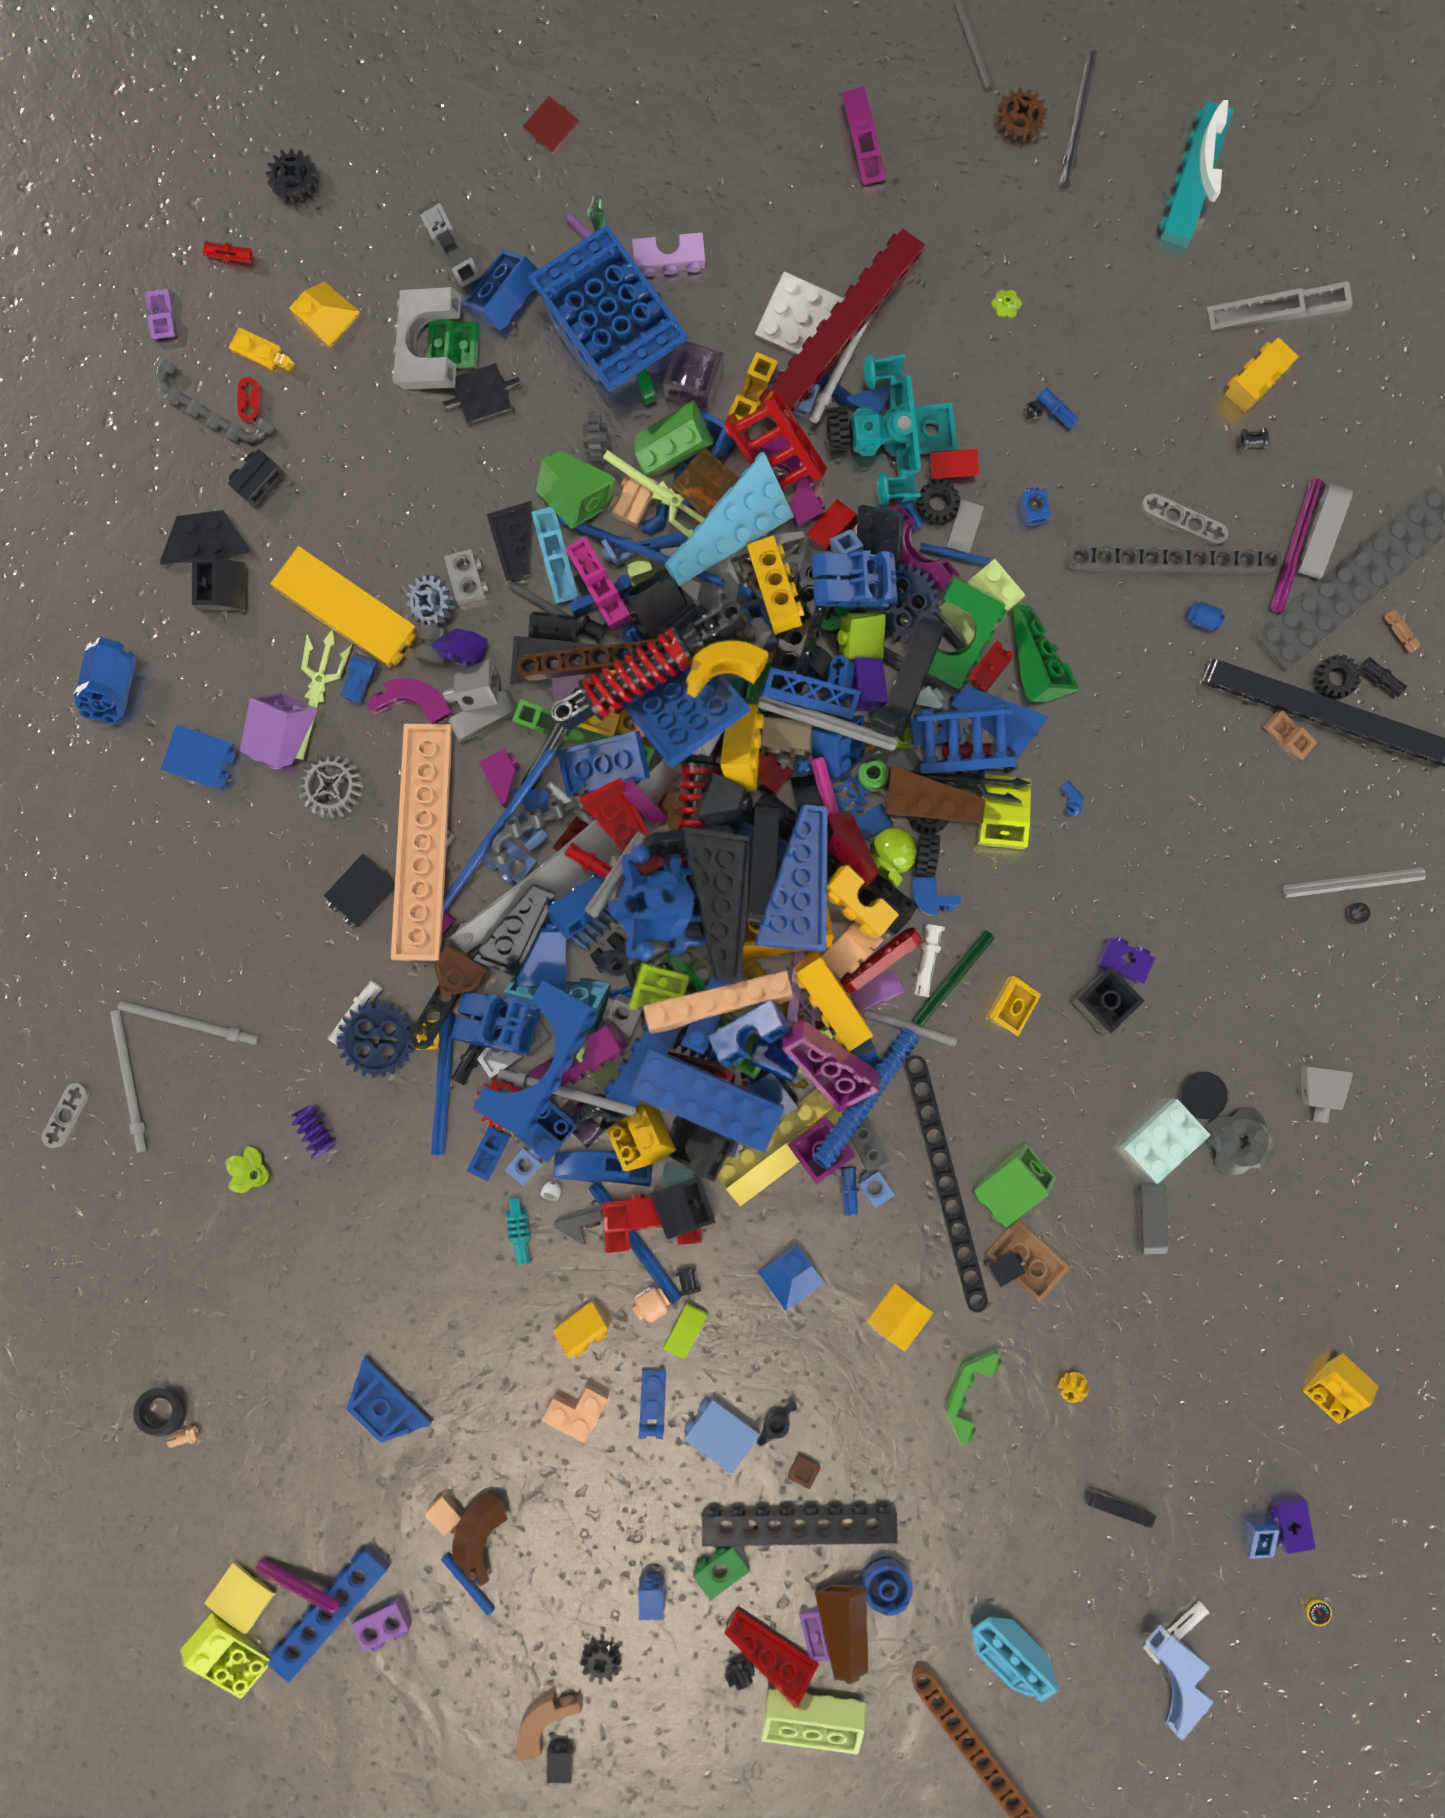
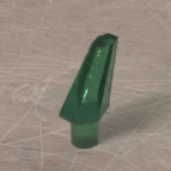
M594 196L592 205L587 207V212L595 232L604 226V210L600 209L602 198Z

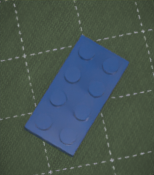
M640 731L557 750L567 797L576 791L582 790L585 793L594 791L619 777L622 778L624 784H626L628 777H631L634 782L650 778Z

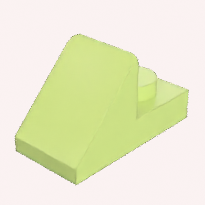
M638 555L624 563L632 586L653 575V569L647 557Z

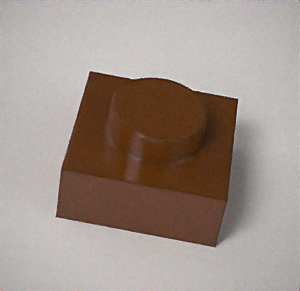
M798 1455L788 1475V1479L810 1490L821 1467Z

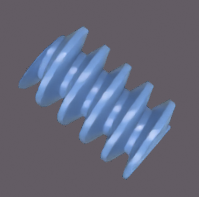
M605 905L596 918L591 917L588 925L573 935L571 939L580 948L589 951L588 942L596 944L595 935L604 937L602 928L610 931L611 928L608 922L617 924L618 921L611 916L609 908Z

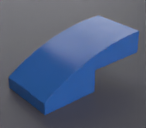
M488 1127L466 1171L488 1182L507 1146L510 1136L492 1127Z

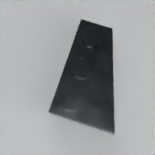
M532 501L486 514L507 583L530 576Z

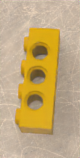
M774 536L747 544L774 633L778 634L802 626L800 616H803L804 612L800 601L795 603L794 597L798 596L794 582L789 583L787 578L792 575L788 562L783 564L781 559L785 557L782 544H776Z

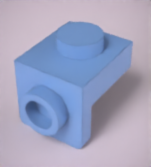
M628 530L619 535L622 538L635 542ZM606 539L601 541L605 547L601 550L608 562L613 560L617 567L638 555L609 542L607 543Z

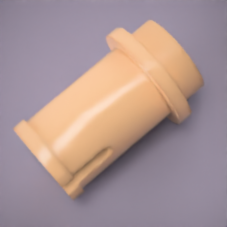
M189 1424L184 1429L173 1431L171 1434L166 1435V1439L176 1437L175 1440L168 1441L167 1445L169 1448H173L188 1442L194 1444L199 1439L197 1426Z

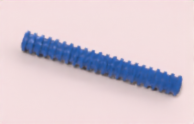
M905 1028L901 1029V1034L896 1036L897 1040L892 1042L893 1046H889V1052H885L884 1057L880 1059V1063L876 1065L875 1070L879 1072V1091L846 1108L847 1111L842 1113L843 1117H839L838 1123L834 1124V1129H830V1135L825 1137L826 1141H822L821 1147H818L816 1150L817 1153L812 1155L813 1160L818 1165L830 1169L832 1166L831 1162L836 1161L835 1156L840 1155L839 1151L844 1149V1144H848V1138L853 1137L852 1132L857 1131V1126L861 1125V1120L866 1118L865 1114H869V1108L874 1107L873 1102L876 1103L882 1091L886 1090V1085L890 1084V1079L895 1077L894 1073H898V1067H902V1061L907 1060V1056L911 1054L915 1044L919 1043V1037L913 1031Z

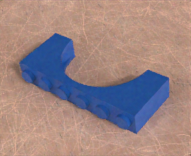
M544 980L541 981L531 1002L536 1004L545 1013L554 1031L555 1053L550 1068L539 1082L521 1092L502 1093L492 1088L483 1087L472 1109L516 1135L526 1138L537 1129L539 1116L548 1109L551 1094L560 1087L562 1082L560 1078L564 1071L571 1067L573 1063L572 1056L576 1049H580L585 1041L584 1034L595 1023L597 1018L595 1014L598 1010Z

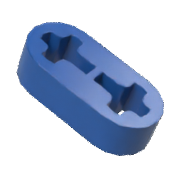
M843 655L836 656L830 663L828 682L852 688L853 662ZM827 688V694H828V696L830 697V696H832V695L830 694V692H829V690H828V688ZM844 693L837 697L839 702H843L848 699L850 694Z

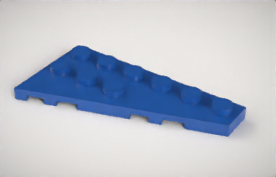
M803 805L801 807L754 946L819 952L826 950L827 807Z

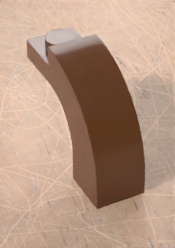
M489 1492L479 1497L465 1511L456 1527L452 1543L454 1563L464 1570L466 1577L470 1581L474 1580L481 1586L490 1581L482 1558L484 1543L495 1528L508 1520L502 1500Z

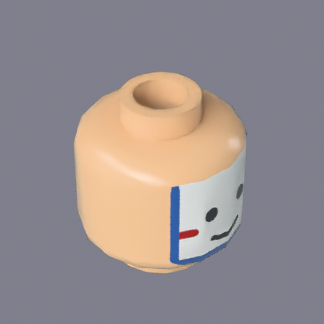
M649 1287L634 1297L636 1306L632 1309L639 1320L644 1318L646 1322L652 1323L668 1312L667 1306L670 1303L661 1288Z

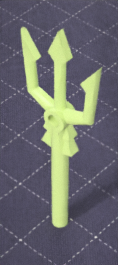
M608 450L603 456V459L652 491L653 496L651 499L661 500V504L668 505L670 507L669 522L688 538L694 533L693 529L688 530L675 520L677 509L680 508L700 523L705 518L681 502L692 495L704 502L706 508L714 507L717 504L692 488L680 494H675L672 488L668 489L664 481L658 485Z
M333 630L323 640L325 649L319 672H315L307 667L310 651L314 648L308 634L306 637L301 670L313 681L308 686L309 691L304 697L309 700L308 705L317 708L318 702L325 703L323 693H326V683L341 679L353 647L352 644L340 654L342 660L337 674L324 675L330 649L335 645ZM313 722L295 759H304Z

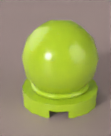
M889 828L875 837L871 845V855L879 871L878 875L897 888L903 880L900 874L907 872L914 865L918 856L917 844L914 837L904 829Z

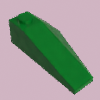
M1026 605L1013 606L1021 681L1029 701L1045 703L1078 691L1079 687L1067 662L1064 664L1061 662L1056 654L1059 649L1055 643L1052 645L1044 635L1046 629L1033 608Z

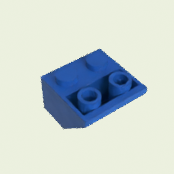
M856 715L853 719L836 717L864 727V716ZM817 726L812 729L813 759L824 757L829 776L839 777L865 757V742Z
M551 1101L546 1112L539 1116L537 1120L538 1127L532 1135L526 1138L513 1133L546 1162L552 1159L578 1127L569 1116Z

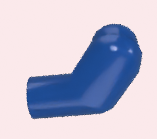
M1069 780L1061 787V790L1068 796L1066 808L1068 815L1077 816L1082 811L1084 798Z

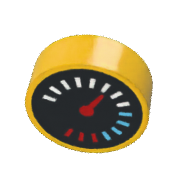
M1314 1599L1306 1606V1616L1314 1625L1323 1626L1331 1620L1332 1610L1325 1601Z

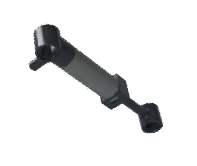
M689 922L685 928V934L688 936H704L702 922ZM643 938L642 941L650 942L655 949L653 957L646 961L638 957L628 959L626 956V945L615 950H606L599 958V966L602 971L613 976L626 974L630 988L634 989L637 980L634 967L641 965L642 962L646 963L669 953V941ZM617 957L618 964L612 969L610 961L612 958Z

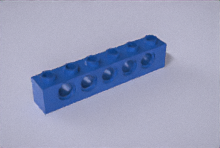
M370 1546L364 1551L359 1549L350 1559L353 1563L350 1568L346 1570L343 1567L335 1576L336 1584L331 1589L327 1586L323 1590L324 1593L340 1602L337 1611L332 1613L333 1616L325 1617L322 1614V1608L317 1605L316 1607L310 1605L301 1616L304 1618L299 1626L294 1624L285 1634L288 1639L283 1644L278 1642L269 1652V1655L272 1657L267 1662V1665L287 1683L295 1677L389 1568L390 1564ZM354 1571H362L365 1574V1579H356ZM338 1589H345L349 1594V1598H341L338 1595ZM305 1627H313L316 1630V1635H308ZM289 1646H297L300 1650V1654L296 1655L291 1653L289 1650Z

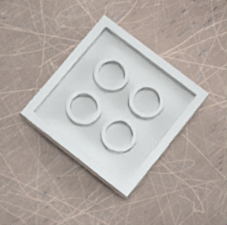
M783 272L755 332V338L793 355L795 353L799 354L803 350L802 345L805 340L817 333L816 328L823 319L827 320L831 316L830 311L838 301L841 303L844 298Z

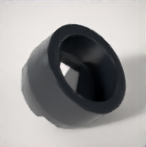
M1037 401L1027 403L1024 408L1025 418L1032 422L1039 420L1043 414V407ZM1030 406H1033V407H1034L1038 412H1040V413L1037 414V413L1035 412V410H1034L1033 408H1031Z

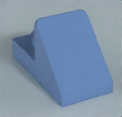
M525 809L513 819H519L520 823L528 820L527 813L529 811ZM540 827L523 832L519 839L530 852L548 838V835Z

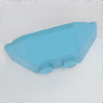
M988 1617L972 1629L976 1654L1011 1689L1024 1695L1035 1697L1036 1700L1041 1702L1058 1692L1059 1686L1048 1654L1013 1619Z

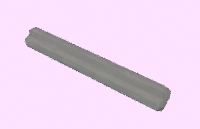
M639 832L635 834L586 906V913L595 918L599 915L624 878L622 856L631 853V850L636 845L645 846L644 840L646 836Z

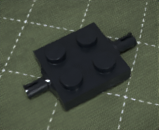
M497 363L456 376V398L442 402L445 411L459 407L464 413L467 424L512 410L508 399V390L522 386L519 377L505 381L500 375Z

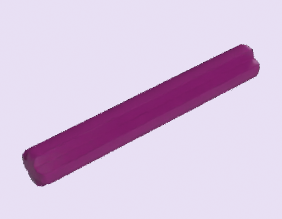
M265 1559L258 1561L255 1568L256 1572L329 1613L337 1611L340 1605L339 1600Z

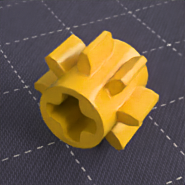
M1078 1372L1066 1373L1064 1378L1061 1377L1058 1388L1062 1389V1397L1071 1403L1082 1402L1090 1390V1387L1086 1385L1087 1380L1085 1376Z

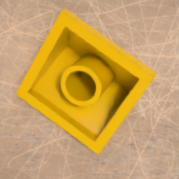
M1009 976L986 1019L1019 1036L1041 994L1017 977Z
M895 1283L866 1322L888 1341L906 1351L934 1312Z

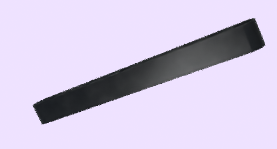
M1209 659L1202 679V683L1209 687L1276 710H1283L1287 714L1445 767L1444 737L1221 660Z
M911 1055L904 1061L903 1068L963 1300L972 1312L980 1313L987 1308L988 1298L927 1063L921 1056ZM913 1059H917L921 1063V1069L917 1073H913L909 1069V1063ZM920 1082L927 1086V1092L923 1096H918L915 1092V1086ZM925 1106H930L933 1109V1116L930 1119H924L921 1116V1110ZM932 1129H936L939 1132V1139L934 1143L929 1142L927 1139V1134ZM937 1153H943L945 1156V1163L941 1166H936L933 1162V1158ZM944 1176H948L951 1179V1186L948 1189H941L939 1186V1181ZM949 1200L957 1202L958 1207L955 1212L949 1213L946 1211L945 1205ZM957 1223L962 1224L964 1228L963 1233L959 1236H954L951 1231L952 1227ZM962 1247H967L970 1250L968 1258L959 1259L958 1250ZM968 1271H974L976 1274L975 1280L971 1283L964 1281V1274ZM979 1294L982 1297L981 1304L975 1307L971 1306V1297Z

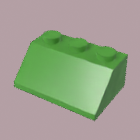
M692 400L636 434L635 456L644 475L658 477L714 444L696 402Z

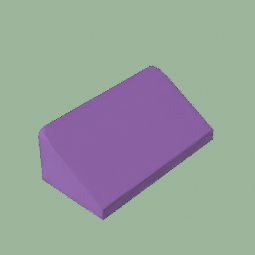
M819 1609L799 1613L809 1657L814 1661H830Z

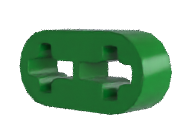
M646 367L636 374V378L644 402L649 404L657 401Z

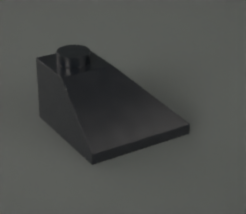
M710 772L695 816L704 827L732 825L735 828L746 821L748 813L753 807V799L744 787L716 773Z

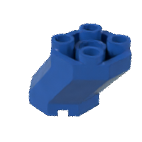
M100 637L96 639L95 643H88L85 649L78 685L74 692L76 707L80 709L79 714L86 719L114 724L125 712L133 673L136 669L135 654L130 650L126 653L123 650L124 645L119 641Z

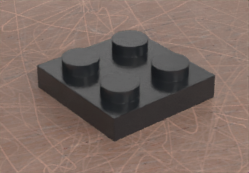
M868 505L859 506L857 538L863 544V551H871V554L888 551L894 554L895 561L901 560L905 513Z

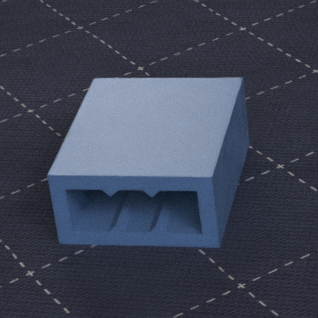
M712 1397L710 1401L706 1399L698 1409V1412L701 1414L696 1421L691 1419L685 1427L684 1432L686 1435L684 1440L732 1475L760 1436V1430L715 1397Z

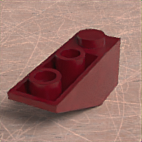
M829 813L827 816V849L844 866L848 865L864 881L863 886H868L879 874V871L853 813Z

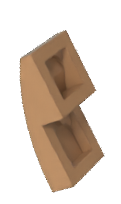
M1278 709L1263 726L1275 740L1299 760H1303L1317 744L1315 739L1303 727L1297 726L1283 710Z

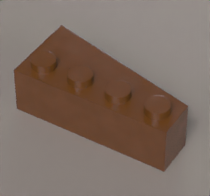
M890 766L885 814L983 823L986 799L896 766Z

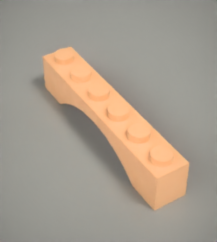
M787 971L643 1007L649 1032L653 1035L674 1030L707 1017L736 1010L755 1008L758 1004L770 1000L775 1004L792 1001L793 994Z

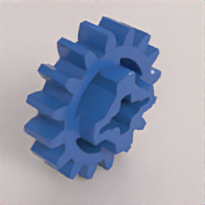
M849 770L847 775L841 774L837 778L830 776L831 784L843 780L842 785L837 788L832 787L839 813H853L854 818L858 817L856 811L858 810L863 813L865 809L861 805L868 804L869 800L864 798V796L869 794V791L863 790L858 781V775L855 777L851 776L852 770ZM851 783H853L857 787L859 795L857 793H854V791L851 788ZM842 790L847 791L846 795L850 796L845 801H841L840 796L837 795ZM850 803L857 804L853 809L844 811L845 806Z

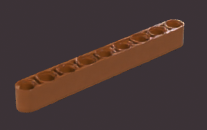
M924 1666L916 1668L911 1676L915 1691L1009 1818H1040L931 1670ZM920 1677H928L930 1680L926 1685L921 1686L917 1683ZM940 1696L944 1698V1702L940 1705L932 1703L935 1697ZM955 1716L959 1718L957 1724H947V1720L950 1717ZM970 1736L974 1738L971 1744H962V1740L965 1737ZM985 1756L989 1758L986 1764H977V1760L980 1757ZM995 1777L1003 1778L1000 1784H992V1780ZM1010 1797L1018 1798L1015 1804H1007V1800Z

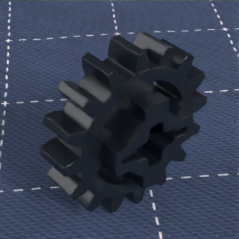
M290 148L289 154H285L281 150V157L273 155L272 157L275 162L267 164L271 170L266 172V176L269 179L267 183L270 188H273L274 194H280L284 201L287 196L290 197L292 202L295 201L296 196L304 200L303 194L311 195L312 193L309 188L317 187L314 179H318V174L315 171L317 169L316 165L312 162L309 155L304 157L302 150H299L297 154L294 153L293 148Z

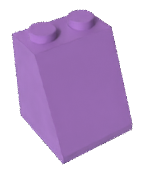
M281 692L250 697L240 752L249 755V758L252 760L267 763V766L272 769H281L283 766L292 765L318 708Z

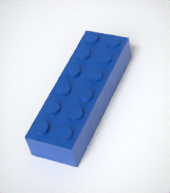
M650 1046L630 1089V1095L763 1153L766 1152L785 1109L781 1103Z

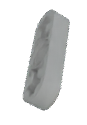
M72 1083L66 1087L42 1134V1141L47 1147H60L66 1142L89 1097V1090L86 1085ZM80 1088L79 1093L82 1097L76 1098L73 1102V1105H77V1107L65 1104L66 1101L72 1102L74 1098L72 1090ZM64 1108L69 1109L72 1114L68 1122H63L60 1119V1112ZM59 1126H65L66 1129H59L57 1137L60 1138L59 1141L52 1143V1137L49 1136L50 1133H55Z

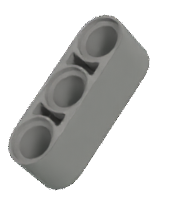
M504 689L499 692L498 704L462 711L451 717L448 723L451 724L458 742H463L513 716L516 712L517 704L509 689Z

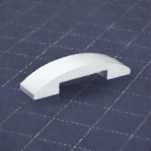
M1223 100L1218 106L1205 131L1201 145V179L1205 192L1212 202L1216 201L1221 190L1222 169H1213L1216 133L1222 132L1227 121L1228 100Z

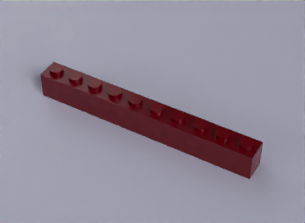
M904 228L897 235L894 233L889 238L886 244L887 248L883 252L880 250L875 255L872 261L873 265L869 269L866 267L861 272L858 278L859 282L855 286L852 284L847 289L844 295L845 299L841 303L838 301L830 311L831 316L819 323L816 328L817 333L805 340L802 345L803 350L799 354L795 353L787 364L789 367L784 372L780 371L773 381L775 384L770 390L766 388L759 397V409L764 407L763 401L767 394L777 389L793 414L920 259L925 247L923 242ZM769 415L767 416L768 418H770L772 421L775 422V420L773 419L772 416H769Z

